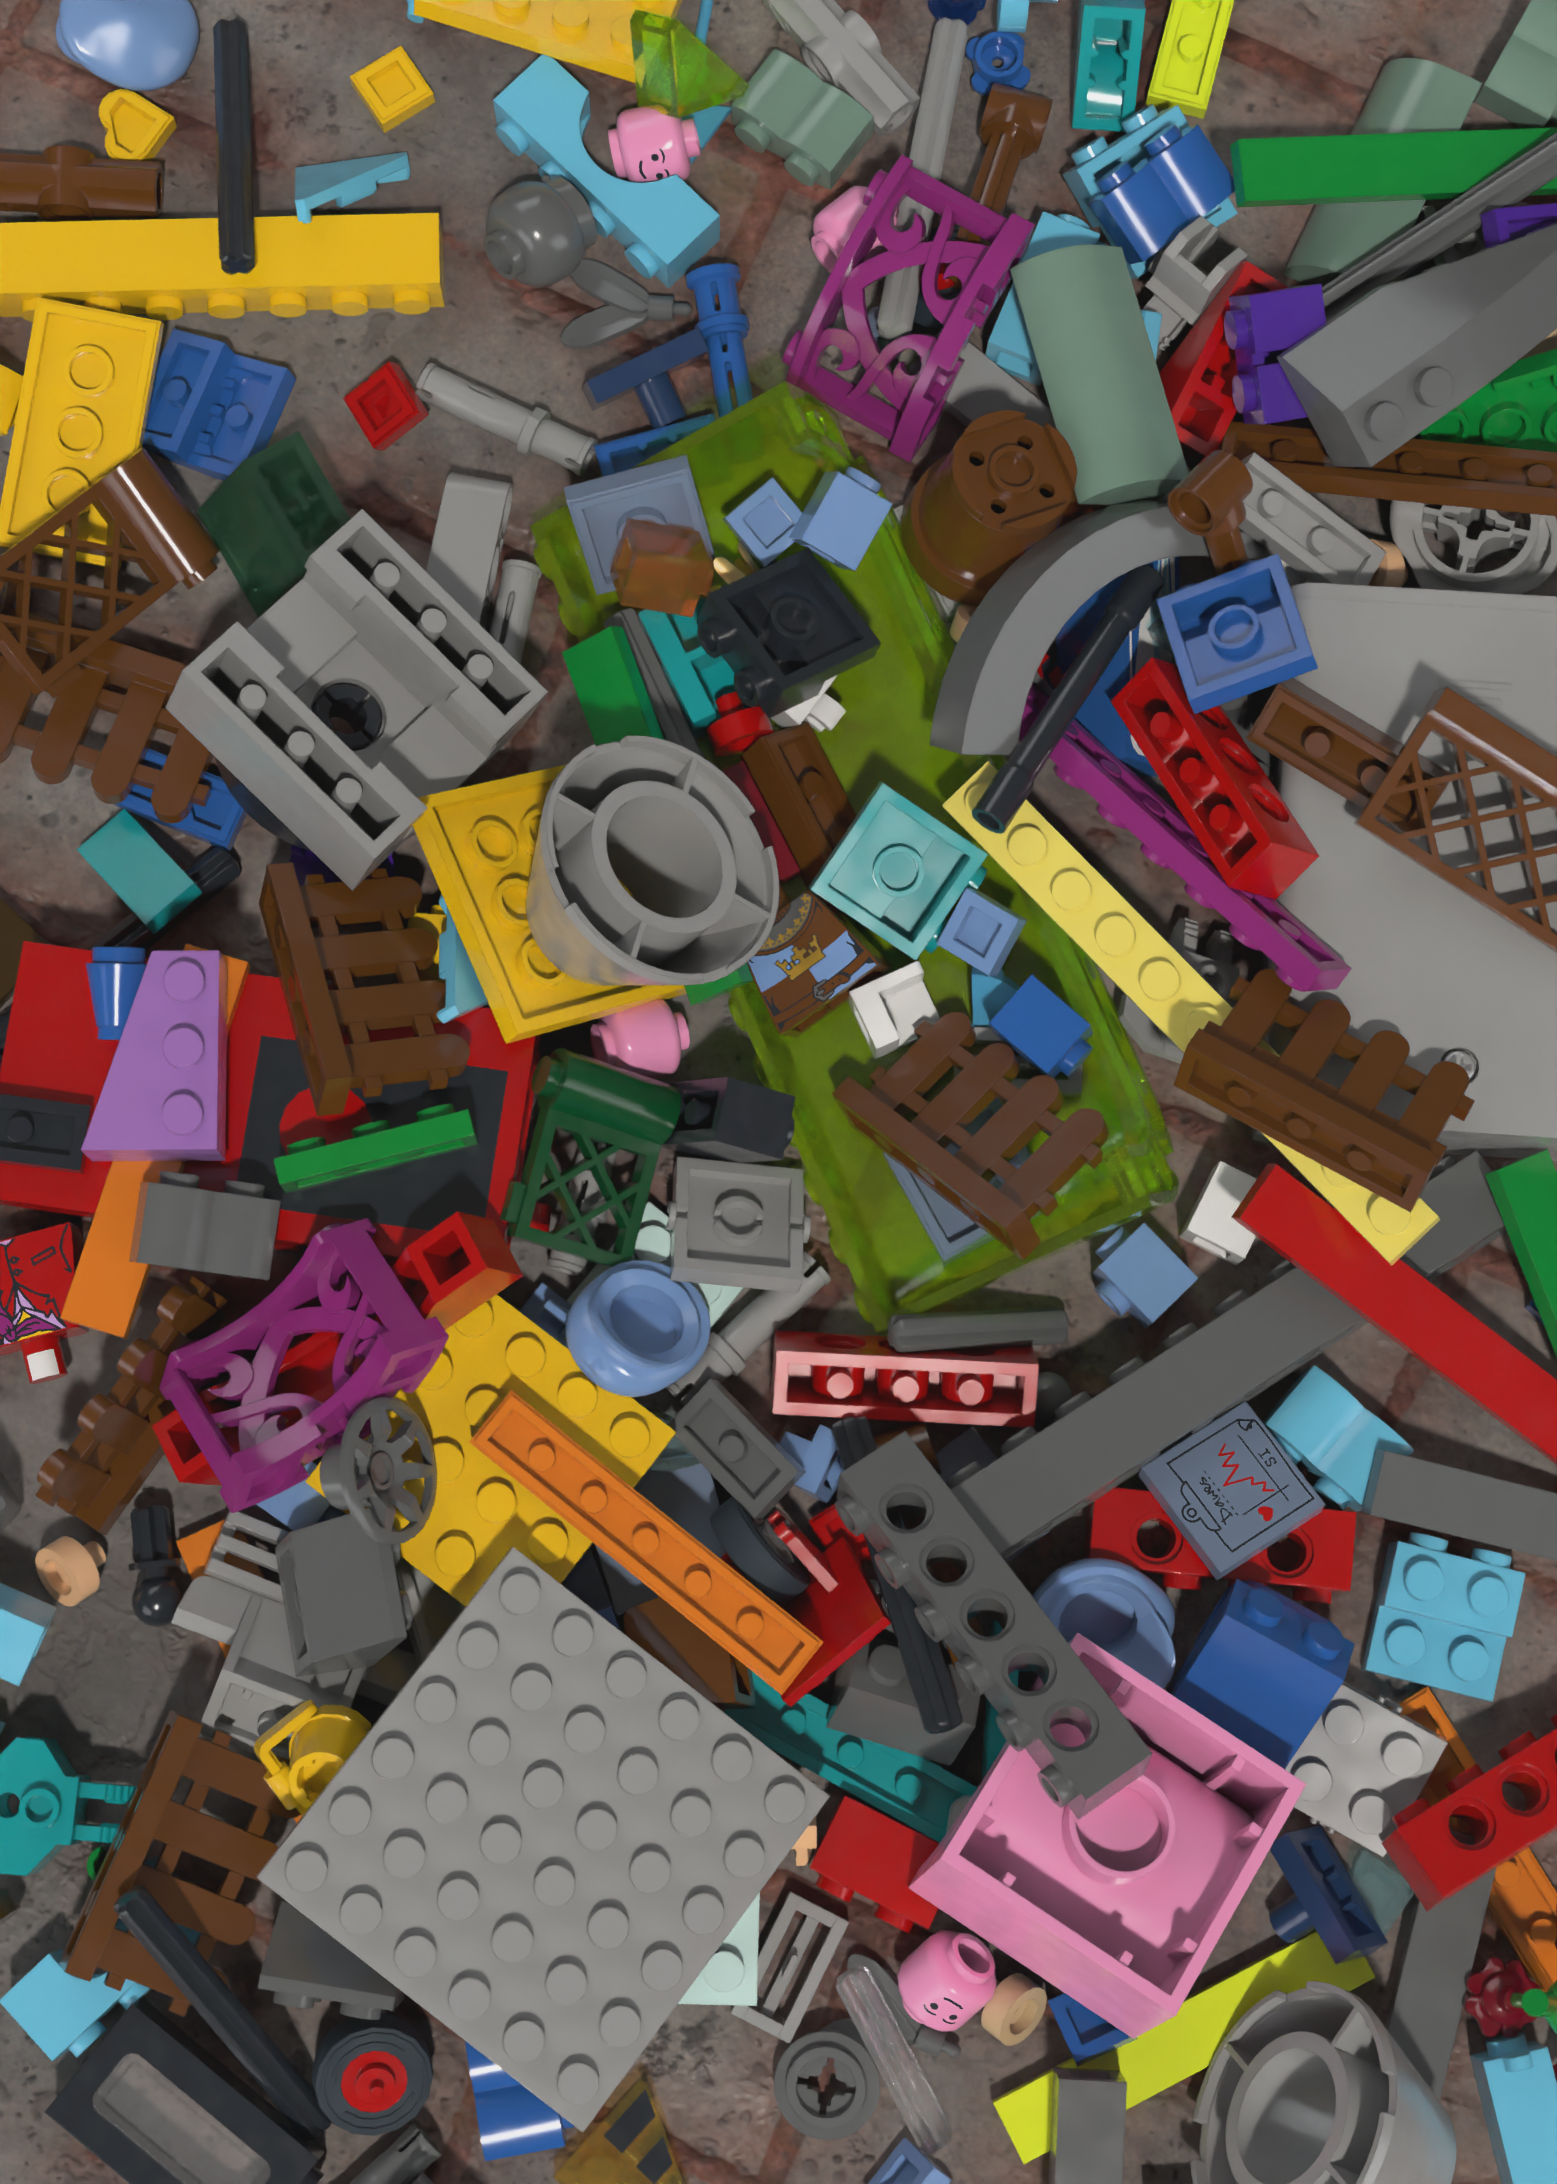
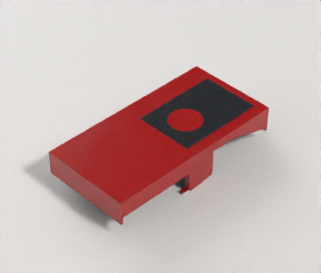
M23 941L0 1068V1094L89 1105L93 1108L94 1114L120 1040L98 1039V1026H96L85 964L92 963V950ZM248 973L227 1037L225 1161H186L182 1173L200 1176L198 1189L224 1193L225 1180L264 1185L263 1198L280 1201L274 1243L275 1250L301 1253L302 1246H309L312 1237L323 1228L335 1223L349 1224L369 1218L376 1229L372 1240L382 1256L386 1259L398 1260L407 1246L457 1211L494 1220L510 1249L512 1237L507 1236L510 1223L500 1220L509 1183L521 1182L534 1099L532 1077L540 1060V1052L538 1050L542 1034L506 1044L491 1008L484 1007L444 1024L442 1022L435 1023L433 1028L436 1035H458L467 1042L470 1048V1056L465 1070L458 1076L449 1077L446 1088L430 1090L427 1080L383 1085L381 1096L365 1098L362 1087L349 1090L342 1114L317 1116L280 980L278 977ZM327 985L329 991L334 990L333 985ZM411 1026L367 1031L370 1042L414 1037ZM341 1034L344 1045L349 1044L347 1034ZM444 1104H453L455 1112L468 1109L477 1145L286 1193L279 1185L273 1159L288 1155L287 1146L294 1142L314 1137H325L326 1143L329 1145L353 1139L351 1130L355 1127L383 1120L390 1121L391 1129L417 1122L415 1116L417 1112ZM86 1156L84 1174L0 1163V1204L94 1218L113 1161H91ZM536 1203L530 1227L549 1232L552 1207Z

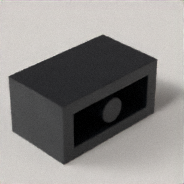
M731 1077L668 1083L678 1087L681 1093V1108L676 1126L670 1137L661 1145L662 1148L701 1159L735 1163L783 1160L784 1151L790 1144L794 1133L795 1123L792 1112L795 1096Z

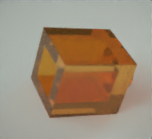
M627 518L610 575L620 605L693 617L700 595H706L711 588L714 576V562L712 558L708 557L699 531Z

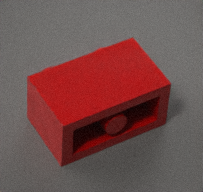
M843 1793L817 1845V1849H815L808 1863L810 1869L820 1873L814 1885L849 1903L855 1892L879 1904L874 1916L907 1933L910 1932L914 1922L929 1929L939 1909L908 1887L922 1864L940 1843Z

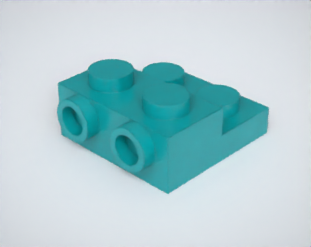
M880 781L808 888L914 960H917L923 950L932 953L939 946L936 943L949 921L945 917L958 898L963 895L965 889L974 888L977 890L987 874V869L981 864L988 854Z

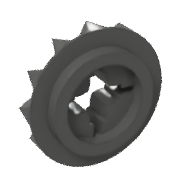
M837 2029L820 2032L809 2031L787 2047L778 2062L774 2075V2093L777 2105L785 2119L795 2129L809 2137L821 2140H835L847 2137L862 2128L876 2109L881 2093L878 2064L867 2052L862 2041L854 2040L840 2033ZM829 2058H834L833 2067L836 2068V2079L846 2082V2086L855 2087L856 2089L837 2090L832 2100L829 2101L826 2111L821 2110L823 2099H820V2088L810 2084L809 2080L800 2079V2077L808 2079L809 2076H820L824 2067L827 2066Z

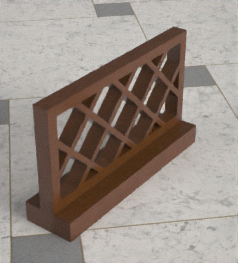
M1445 687L1436 690L1421 712L1422 717L1354 824L1557 953V935L1551 931L1545 905L1546 903L1557 901V893L1543 896L1536 858L1556 854L1557 846L1534 850L1526 812L1548 807L1557 812V757L1450 688ZM1430 732L1452 745L1458 773L1423 780L1417 752ZM1465 754L1484 765V767L1469 770ZM1409 766L1412 783L1396 786ZM1495 772L1507 780L1513 808L1478 815L1470 777ZM1460 780L1468 818L1433 826L1425 787ZM1521 789L1540 802L1524 805ZM1414 790L1422 824L1421 829L1398 834L1375 819L1390 795ZM1515 815L1523 853L1488 861L1480 823ZM1469 825L1477 864L1453 869L1440 861L1434 833ZM1424 836L1427 852L1407 839ZM1525 861L1532 899L1508 904L1495 895L1490 868ZM1479 871L1482 887L1463 874ZM1534 906L1537 922L1519 910Z

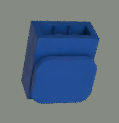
M1237 1579L1234 1584L1226 1589L1198 1633L1195 1646L1166 1691L1285 1769L1344 1682L1355 1643L1344 1638L1338 1627L1329 1620L1259 1582L1240 1581Z

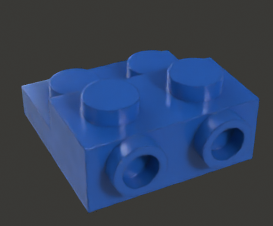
M1278 553L1261 560L1245 562L1235 570L1201 583L1187 584L1172 594L1156 599L1186 695L1194 714L1318 669L1300 611Z

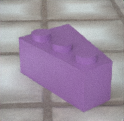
M219 950L151 952L81 1151L91 1161H225L228 965Z

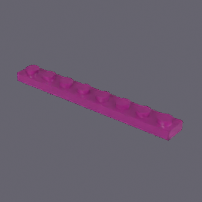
M1033 682L1022 715L1019 734L1020 742L1050 698ZM1073 720L1049 757L1055 763L1053 767L1055 774L1067 784L1077 789H1084L1098 802L1096 809L1104 819L1117 827L1128 829L1142 842L1140 850L1148 859L1161 867L1172 869L1186 882L1184 889L1193 900L1207 908L1216 909L1231 923L1229 930L1238 941L1254 950H1261L1277 964L1275 973L1283 982L1301 992L1337 989L1352 968L1275 899L1228 887L1186 819L1076 720Z

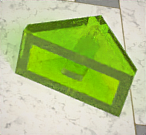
M635 10L630 19L638 107L655 109L661 114L681 118L744 96L749 85L677 19Z

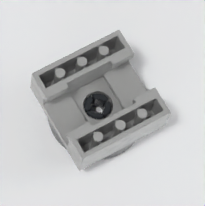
M363 509L309 556L304 566L307 571L303 579L251 626L245 629L237 621L183 669L165 707L214 755L228 790L252 819L276 837L297 847L312 851L352 891L405 840L416 834L412 825L422 817L428 808L417 797L460 788L525 725L548 693ZM330 718L344 719L352 726L354 733L346 734L338 729L333 732L331 730L333 724Z

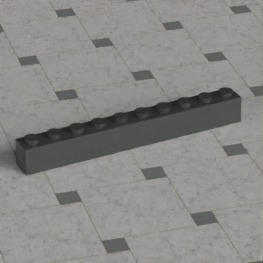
M1478 1151L1473 1152L1459 1162L1456 1161L1453 1155L1442 1159L1437 1167H1434L1420 1197L1439 1216L1440 1221L1400 1259L1429 1282L1507 1232L1485 1177V1173L1492 1170ZM1285 1260L1268 1273L1266 1278L1270 1284L1252 1296L1246 1288L1234 1293L1214 1309L1218 1318L1199 1330L1193 1322L1181 1327L1161 1343L1165 1352L1146 1364L1140 1357L1125 1363L1108 1377L1112 1385L1111 1387L1092 1399L1087 1391L1079 1393L1054 1412L1058 1421L1039 1433L1036 1432L1033 1426L1021 1430L1000 1447L1004 1456L985 1468L981 1466L979 1461H975L951 1476L946 1481V1485L1005 1560L1140 1472L1141 1468L1243 1402H1247L1367 1324L1368 1321L1291 1262Z

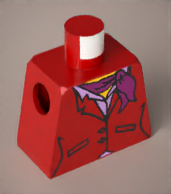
M70 1222L0 1240V1355L22 1351L29 1384L48 1382L68 1375L60 1340L89 1332L87 1327L64 1321L60 1318L84 1248L81 1229Z

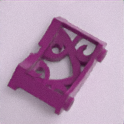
M902 154L889 174L880 169L871 180L863 198V204L868 207L840 254L817 300L805 330H798L786 348L782 363L790 367L783 387L784 390L795 395L800 389L892 441L889 452L910 463L939 422L951 389L965 362L964 359L959 357L961 351L966 348L969 342L968 338L974 327L982 329L995 304L1012 279L1010 269L1022 263L1035 224L1015 213H1012L1009 219L997 214L912 166L913 160ZM906 196L942 215L941 223L933 241L923 242L926 234V224L919 213L914 214L913 225L907 231H899L894 226L895 212ZM955 223L992 243L991 246L966 241H950ZM878 237L882 245L889 251L864 261ZM942 263H951L946 268L943 280L956 276L962 283L961 292L952 300L943 298L938 291V275ZM925 264L922 275L923 297L933 316L945 325L939 337L927 334L903 336L889 343L880 352L868 320L865 288L893 272ZM843 304L847 329L832 328ZM829 346H837L843 354V362L835 370H851L862 363L866 372L858 385L820 365L821 358ZM907 349L916 351L921 358L922 364L920 371L916 375L907 372L904 365L905 361L900 362L894 369V372L889 365L901 352ZM876 385L892 404L869 391Z
M369 1218L349 1224L335 1223L323 1228L312 1237L304 1255L291 1273L263 1301L228 1326L202 1340L197 1339L186 1342L169 1355L159 1389L165 1399L171 1400L222 1484L219 1493L231 1513L271 1498L310 1477L304 1466L323 1455L331 1445L342 1442L347 1423L353 1413L363 1403L373 1398H393L401 1388L404 1392L413 1393L442 1353L449 1335L436 1316L424 1320L373 1242L372 1237L376 1229ZM346 1280L344 1289L340 1291L339 1287ZM360 1289H361L362 1292H363L362 1297H361V1300H360ZM376 1314L378 1315L383 1324L374 1320ZM317 1332L344 1334L337 1348L333 1363L332 1375L335 1393L328 1400L322 1403L299 1393H283L273 1396L276 1379L293 1336ZM355 1357L366 1358L353 1374ZM230 1374L229 1382L223 1388L207 1390L225 1400L241 1401V1406L210 1414L195 1389ZM299 1409L302 1414V1419L285 1429L287 1421H289L288 1418L282 1415L271 1417L274 1414ZM371 1417L366 1420L360 1431L359 1438L363 1440L371 1434ZM239 1426V1452L234 1453L219 1428Z

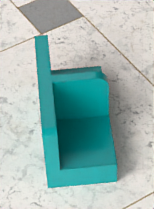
M701 598L669 614H666L660 602L639 612V622L662 664L661 667L697 739L707 734V728L721 719L715 701L723 695L736 692L734 686L735 673L722 656L718 658L710 657L703 650L697 635L698 624L696 622L707 598ZM742 701L743 706H744L745 709H746V708H751L750 706L746 705V704Z

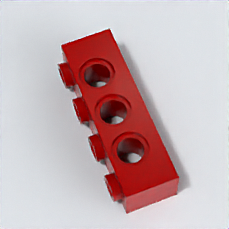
M1151 657L1111 700L1112 705L1228 887L1276 900L1319 857L1318 852L1221 705L1194 714L1188 701L1178 666Z
M775 1330L771 1381L772 1413L838 1418L865 1416L867 1419L1034 1427L1039 1363L1033 1346L900 1353L889 1347L887 1336Z
M1114 1488L1088 1505L1083 1559L1106 1558L1117 1560L1137 1569L1141 1573L1163 1575L1162 1587L1201 1591L1202 1579L1216 1580L1150 1491ZM1323 1509L1321 1513L1287 1534L1286 1536L1294 1541L1298 1549L1297 1562L1289 1571L1285 1572L1275 1568L1268 1559L1266 1548L1220 1578L1219 1581H1228V1587L1239 1579L1240 1581L1259 1582L1265 1586L1293 1588L1292 1600L1331 1604L1332 1592L1342 1593L1351 1591L1357 1512ZM1146 1521L1157 1522L1168 1532L1169 1547L1160 1558L1148 1557L1138 1547L1137 1532Z
M1557 1714L1550 1719L1556 1729L1537 1740L1531 1731L1524 1733L1498 1751L1504 1762L1486 1773L1483 1772L1477 1763L1445 1784L1451 1794L1431 1807L1427 1799L1422 1797L1391 1818L1397 1829L1382 1842V1845L1427 1912L1557 1830V1764L1555 1761V1751H1557ZM1503 1784L1516 1786L1523 1792L1527 1801L1526 1811H1518L1507 1804L1502 1794ZM1449 1817L1461 1818L1471 1826L1475 1838L1474 1845L1460 1843L1453 1837L1449 1829Z

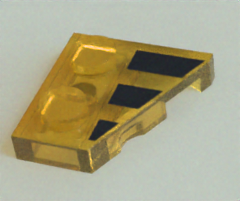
M642 2076L553 2175L556 2181L560 2184H684L670 2140L656 2108L650 2085Z

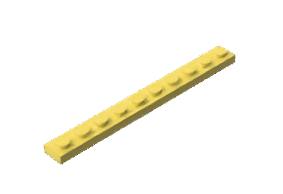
M989 761L942 805L950 816L1183 1053H1185L1188 1043L1199 1028L1203 1030L1209 1020L1219 1026L1223 1024L1233 1008L1027 800L1024 801L1014 819L1002 834L987 830L973 818L972 810L998 772ZM1263 1039L1259 1047L1280 1058L1277 1052ZM1263 1134L1391 1266L1440 1221L1439 1216L1421 1198H1419L1413 1210L1409 1212Z

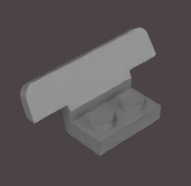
M201 1576L191 1582L171 1622L231 1646L201 1720L203 1727L200 1733L212 1737L214 1730L217 1729L232 1736L230 1745L255 1754L254 1745L256 1740L305 1701L311 1699L317 1707L326 1704L343 1705L351 1708L355 1694L388 1706L418 1668L415 1654L395 1647L371 1667L296 1677L284 1604L212 1576ZM292 1733L271 1749L275 1756L279 1755L290 1760L289 1741Z

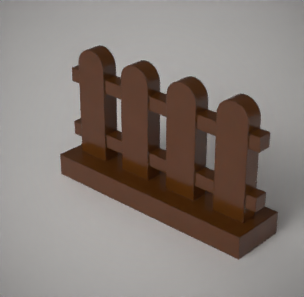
M8 607L4 615L15 617L16 609ZM29 614L28 616L30 620L58 624L36 615ZM7 627V629L14 636V628ZM27 631L26 653L41 673H43L56 661L57 636ZM70 639V651L82 641ZM108 639L78 663L85 674L57 696L44 728L40 732L23 726L36 695L34 696L7 659L0 655V763L10 756L14 745L33 751L31 764L34 773L41 782L46 784H58L66 780L74 764L93 770L91 783L94 794L100 801L107 804H116L125 800L134 784L152 789L151 803L154 814L159 820L169 824L183 821L189 815L193 804L206 806L211 791L210 787L202 785V782L214 755L165 708L182 670L188 665ZM107 689H110V690H113V691H116V692L125 694V696H124V695H121V694H118V693H115V692H112V691H109V690H107ZM98 709L117 715L102 751L83 746ZM157 728L177 734L162 771L142 765Z
M293 862L267 864L259 907L317 1116L342 1114L349 1090L362 1087L364 1098L381 1096L383 1085L427 1080L430 1090L444 1089L447 1087L449 1077L458 1076L465 1070L470 1056L469 1045L460 1036L455 1034H435L433 1024L442 1022L437 1018V1012L445 1008L446 984L436 980L419 981L417 971L429 968L434 962L438 949L435 936L422 928L404 929L401 919L410 918L417 913L422 898L421 887L416 881L408 877H388L386 868L375 869L368 879L363 880L352 891L344 882L325 883L322 874L306 875L305 884L299 886ZM380 921L383 931L340 935L337 925ZM311 928H317L319 937L314 938ZM396 973L399 984L355 988L352 977ZM326 980L332 981L334 990L329 991ZM411 1026L414 1037L370 1042L367 1031ZM341 1034H347L349 1044L344 1045Z
M1275 969L1259 971L1251 982L1238 977L1229 994V998L1237 1001L1236 1005L1221 1026L1209 1020L1203 1030L1200 1028L1197 1030L1186 1047L1174 1086L1411 1212L1421 1197L1434 1167H1437L1446 1151L1447 1146L1438 1142L1437 1139L1452 1115L1465 1121L1475 1100L1464 1095L1469 1085V1076L1466 1070L1454 1062L1443 1061L1435 1064L1428 1075H1425L1406 1065L1405 1062L1410 1052V1046L1408 1041L1395 1031H1379L1371 1038L1368 1044L1347 1034L1346 1031L1351 1021V1015L1349 1010L1338 1001L1331 999L1321 1000L1313 1006L1309 1013L1288 1002L1292 987L1277 976ZM1275 1022L1296 1033L1280 1058L1259 1047ZM1333 1053L1355 1064L1339 1089L1318 1078ZM1392 1084L1415 1095L1399 1121L1377 1110Z
M961 1012L947 1013L934 1025L924 1020L914 1030L919 1040L888 1071L879 1065L869 1075L873 1083L869 1090L848 1076L831 1094L849 1125L1024 1260L1041 1243L1030 1219L1038 1211L1048 1217L1059 1206L1054 1195L1085 1163L1095 1169L1105 1159L1100 1148L1108 1139V1126L1102 1114L1092 1108L1077 1110L1065 1122L1056 1117L1055 1115L1063 1105L1064 1097L1057 1082L1050 1076H1035L1028 1080L1020 1089L1011 1084L1019 1072V1062L1008 1045L1002 1043L991 1044L984 1048L976 1057L969 1053L968 1050L976 1039V1031L965 1014ZM953 1065L961 1070L930 1103L922 1097ZM996 1097L1005 1103L974 1136L965 1130ZM907 1111L915 1116L911 1122L902 1117ZM1040 1130L1050 1136L1018 1169L1009 1163ZM950 1143L959 1149L954 1156L945 1150ZM993 1177H996L1003 1183L999 1189H996L989 1183Z
M194 1276L186 1286L180 1283L173 1286L159 1303L156 1315L162 1320L147 1341L142 1338L136 1339L121 1355L117 1364V1371L122 1375L106 1396L102 1393L95 1395L82 1409L77 1420V1426L82 1431L67 1451L62 1448L54 1451L41 1466L37 1475V1481L42 1486L35 1496L52 1507L57 1502L56 1505L68 1514L75 1515L97 1532L107 1535L165 1454L152 1425L176 1409L171 1400H166L159 1389L169 1355L184 1343L197 1339L202 1340L233 1323L246 1313ZM217 1380L195 1389L196 1392L199 1393L213 1387Z
M170 1710L59 1964L64 1972L88 1982L91 1981L96 1967L106 1970L108 1973L103 1982L104 1985L121 1991L125 1980L128 1979L171 1996L167 2009L185 2016L191 2004L190 2001L128 1927L126 1931L114 1927L119 1917L114 1910L116 1900L132 1886H144L175 1923L200 1932L194 1947L208 1962L217 1940L230 1945H239L249 1940L255 1931L256 1920L253 1912L243 1903L235 1901L245 1876L260 1881L256 1877L278 1848L275 1843L263 1838L272 1814L275 1813L285 1818H295L301 1814L296 1808L291 1810L285 1808L264 1780L267 1769L261 1762L227 1749L232 1738L231 1735L215 1729L210 1741L200 1738L198 1736L203 1727L201 1723ZM279 1755L276 1756L279 1762L284 1761L288 1766L290 1765V1760ZM181 1775L192 1779L182 1804L171 1800ZM210 1787L255 1805L245 1830L200 1812ZM156 1839L163 1842L164 1846L155 1866L152 1867L144 1864L143 1861L152 1840ZM182 1850L227 1868L217 1893L172 1875ZM211 1966L228 1987V1982L223 1973L216 1967Z

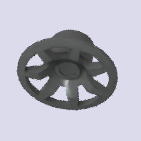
M391 1397L373 1398L363 1403L353 1413L347 1423L342 1442L331 1445L325 1451L320 1464V1483L329 1503L337 1509H349L359 1528L379 1543L392 1545L405 1543L414 1538L424 1528L430 1517L437 1489V1466L431 1438L418 1414L404 1402ZM386 1410L393 1411L405 1421L390 1439L388 1437L392 1427ZM371 1417V1435L368 1439L363 1440L359 1438L360 1431L366 1420ZM415 1437L419 1442L424 1464L403 1462L401 1455L413 1445ZM424 1478L423 1499L420 1506L417 1498L403 1488L404 1480ZM394 1506L410 1522L398 1532L392 1531L396 1514ZM364 1507L375 1508V1521L371 1519Z

